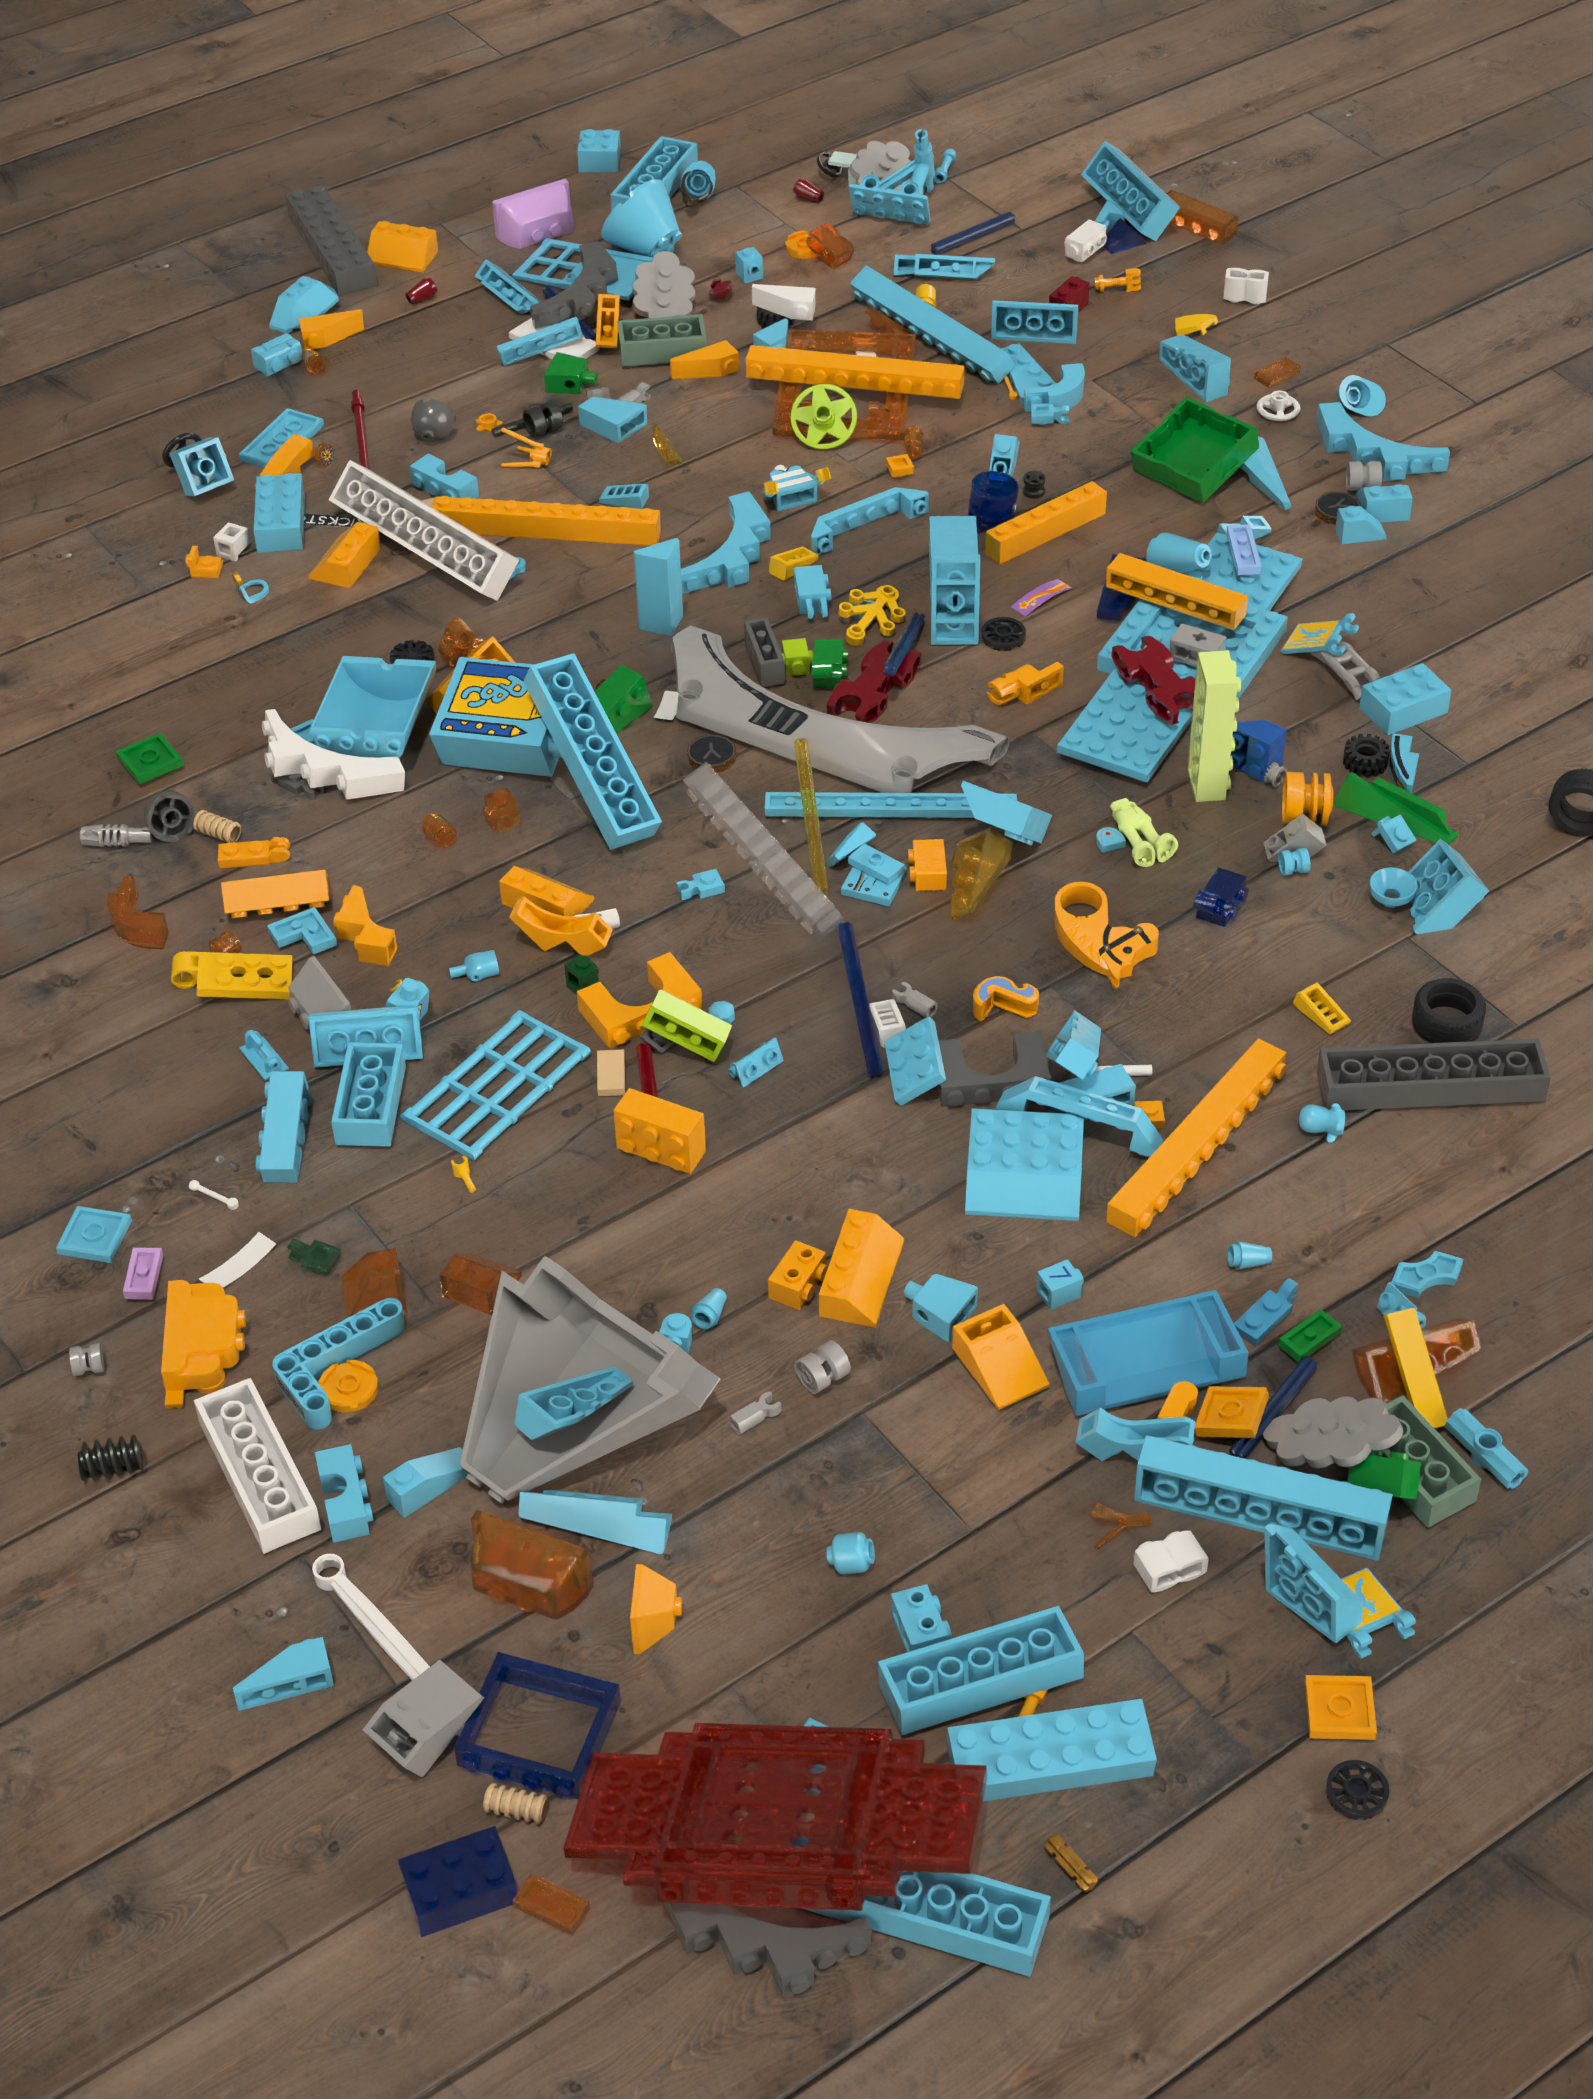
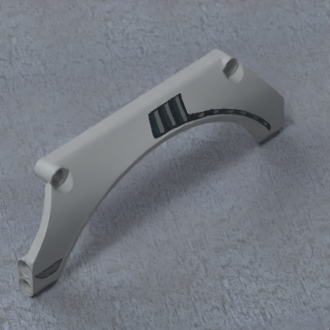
M691 625L672 637L671 652L675 661L677 693H679L676 717L679 720L696 724L882 793H912L914 779H920L938 768L955 762L977 761L992 766L1005 756L1009 748L1010 738L1008 736L976 725L944 728H910L866 723L822 713L786 700L745 676L726 655L722 646L721 635Z

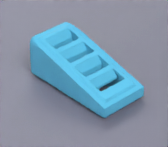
M648 484L606 486L599 498V503L643 509L649 498Z
M860 822L841 842L825 862V865L828 868L836 865L850 856L861 845H867L874 839L876 834L866 824Z

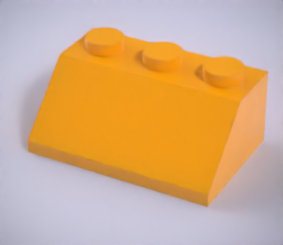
M379 221L371 231L367 253L376 266L424 273L438 253L436 230Z
M356 522L337 538L308 575L309 579L351 588L381 549L378 527Z
M513 866L499 881L501 902L511 908H514L518 899L525 896L533 904L548 912L573 917L582 914L594 901L593 895L535 871Z

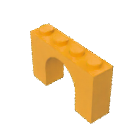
M670 952L647 961L648 981L657 992L661 989L699 1009H703L702 990ZM601 982L577 991L579 1012L608 1049L640 1036L645 1029L641 1025L653 1002L643 1006L621 1004L611 996Z

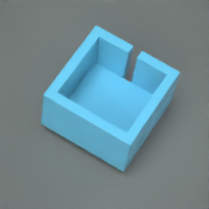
M587 129L580 131L577 150L579 172H618L621 156L620 131L612 129L604 131Z

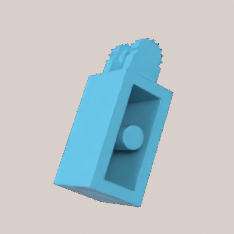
M822 565L794 567V587L799 614H807V619H813L814 613H821L822 618L828 617L827 603L831 602V590L829 588L828 574H823Z

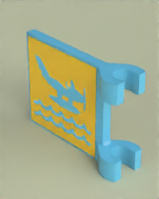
M1348 613L1341 620L1298 624L1281 649L1282 654L1327 651L1335 656L1342 655L1346 648L1345 646L1336 645L1342 639L1339 633L1343 631L1346 634L1352 635L1357 632L1359 626L1350 624L1355 619V614Z
M1368 1568L1341 1579L1363 1601L1362 1623L1346 1635L1355 1654L1360 1659L1370 1655L1372 1652L1367 1646L1372 1643V1638L1368 1633L1383 1626L1394 1623L1402 1639L1415 1635V1631L1411 1627V1625L1416 1624L1414 1616L1409 1611L1401 1609Z

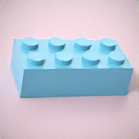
M288 473L285 475L256 477L254 536L257 553L303 550L305 492L302 474Z
M348 1042L331 1121L335 1145L391 1146L406 1069L403 1044Z

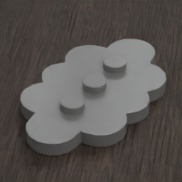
M870 141L865 149L859 150L849 167V172L857 179L856 185H860L863 177L869 174L876 175L881 182L911 162L908 159L910 152L906 146L899 142L890 141L885 145L879 141ZM900 184L899 186H897V187L894 188V189H895V190H900V187H901L902 184Z
M661 251L654 255L652 262H644L637 266L635 271L636 280L632 287L634 294L633 310L640 316L658 318L692 314L693 306L691 302L695 298V289L693 287L694 272L688 267L680 266L679 258L672 252Z
M1345 1396L1332 1402L1322 1398L1309 1400L1299 1406L1294 1414L1281 1415L1274 1418L1264 1430L1263 1436L1268 1446L1276 1449L1279 1459L1286 1466L1293 1467L1308 1463L1313 1468H1324L1336 1463L1339 1466L1350 1467L1364 1461L1371 1450H1383L1395 1445L1403 1435V1428L1399 1419L1388 1413L1382 1400L1367 1398L1357 1402L1353 1397Z

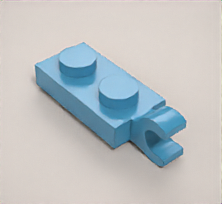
M1288 1278L1282 1284L1277 1294L1269 1289L1234 1323L1240 1337L1256 1347L1292 1312L1293 1304L1291 1302L1298 1295L1294 1290L1299 1284Z

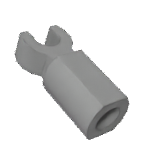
M642 382L637 386L636 390L633 389L616 400L642 403V400L647 401L651 398V395L645 391L650 388V385Z
M902 982V992H898L895 989L892 990V999H895V1002L905 1003L908 1008L924 1018L928 1016L931 1018L936 1014L938 1003L917 990L913 991L910 984Z
M770 1391L765 1392L757 1403L754 1401L730 1415L728 1418L729 1424L737 1435H740L764 1421L765 1417L778 1415L782 1411L781 1402L768 1405L772 1402V1393Z

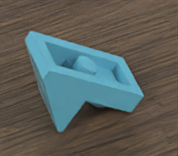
M1107 200L1095 222L1105 225L1106 233H1109V231L1122 233L1124 231L1125 216L1111 201Z

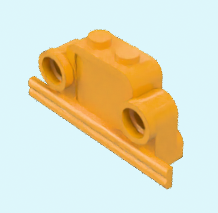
M185 1280L168 1281L161 1374L166 1390L165 1408L167 1409L183 1407L185 1390L196 1389L203 1394H211L220 1390L226 1382L223 1368L235 1366L239 1361L240 1351L245 1349L244 1333H241V1328L246 1327L245 1310H239L236 1298L232 1295H225L224 1288L217 1283L189 1284Z

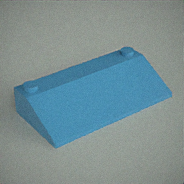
M1216 1290L1048 1328V1335L1065 1392L1076 1416L1091 1413L1100 1407L1105 1410L1169 1395L1174 1384L1182 1381L1190 1382L1196 1388L1246 1377L1248 1350Z

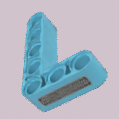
M394 1298L383 1299L285 1350L273 1359L272 1366L278 1388L309 1428L320 1430L326 1428L332 1421L329 1398L315 1379L319 1378L331 1365L335 1363L340 1365L346 1363V1360H353L400 1335L405 1329L401 1302Z

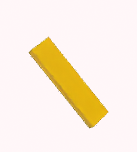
M1415 1307L1384 1315L1409 1402L1434 1429L1445 1426L1448 1420Z

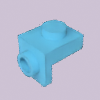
M1401 815L1393 819L1390 816L1383 818L1376 823L1378 828L1371 833L1373 837L1381 834L1393 854L1416 841Z

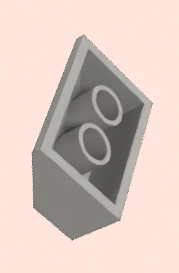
M315 956L310 957L289 986L291 998L288 999L291 1011L294 1014L298 1013L305 1030H310L309 1014L351 1010L350 1002Z

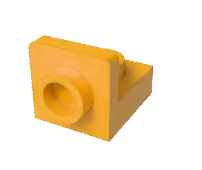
M192 546L190 553L186 555V567L190 569L191 577L219 578L223 566L222 557L199 556L198 546Z

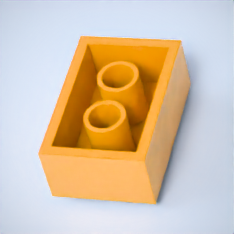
M631 1088L627 1090L613 1110L616 1146L626 1153H632L649 1161L658 1162L675 1170L691 1174L706 1152L704 1113Z

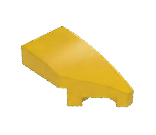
M1210 314L1175 318V330L1177 336L1200 331V334L1203 336L1207 333L1206 328L1209 325L1217 324L1218 319L1216 315Z

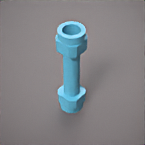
M947 149L943 153L941 167H938L935 171L934 180L936 183L942 184L946 181L948 177L947 170L955 162L956 152L953 149Z

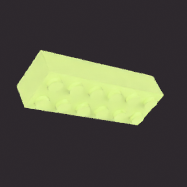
M1229 650L1198 652L1187 768L1196 802L1226 800V792L1231 788V779L1228 773L1233 769V760L1230 754L1231 751L1235 750V740L1232 735L1233 732L1237 731V720L1234 715L1235 712L1239 711V700L1236 696L1237 692H1241V679L1236 677V662L1231 660Z

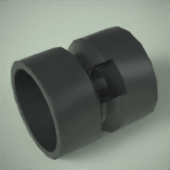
M553 400L540 404L539 408L534 406L523 411V422L531 437L546 433V430L553 431L563 426L561 411Z

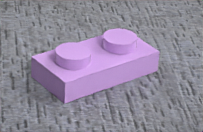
M162 1248L132 1249L123 1288L124 1299H154L163 1259Z

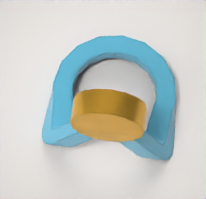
M237 571L231 574L236 589L242 592L243 597L248 603L259 601L269 593L268 584L264 580L256 579L243 584ZM259 584L264 587L260 593L248 597L245 591L246 588L252 585Z

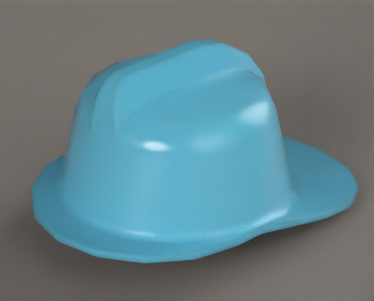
M1356 375L1344 378L1339 389L1336 391L1338 401L1342 404L1343 408L1364 416H1376L1385 407L1386 397L1382 388L1374 382Z

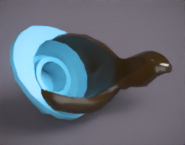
M706 161L693 162L687 167L681 177L680 190L684 195V202L687 208L695 207L697 203L705 201L713 193L716 180L715 170Z

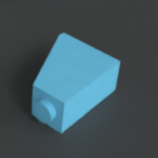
M591 397L578 406L579 425L618 444L648 424L647 406L642 403Z

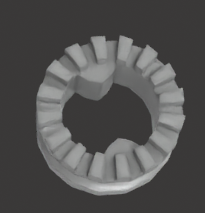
M1276 762L1272 763L1269 769L1267 768L1268 772H1265L1264 781L1268 784L1272 782V786L1279 787L1284 781L1287 768L1284 766L1279 767V764Z

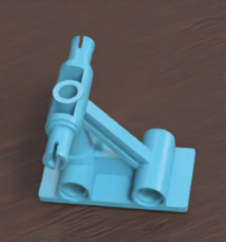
M918 129L915 132V160L881 182L876 175L869 174L863 177L860 185L849 184L848 189L853 213L914 222L916 224H930L928 196L923 195V193L926 191V187L927 192H931L934 189L935 167L932 145L928 141V132L925 129L923 131L924 135L922 134V129ZM900 184H902L901 187H900V190H895V189H894V188H896L897 186H899Z

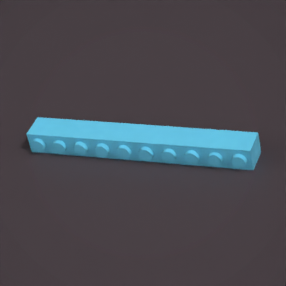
M866 265L849 283L854 290L853 295L858 300H865L874 310L878 308L886 318L890 319L892 317L899 326L908 327L912 334L922 336L929 345L935 344L943 354L949 353L956 362L965 363L970 371L974 373L975 371L979 372L986 381L992 380L999 384L1015 366L1007 352Z

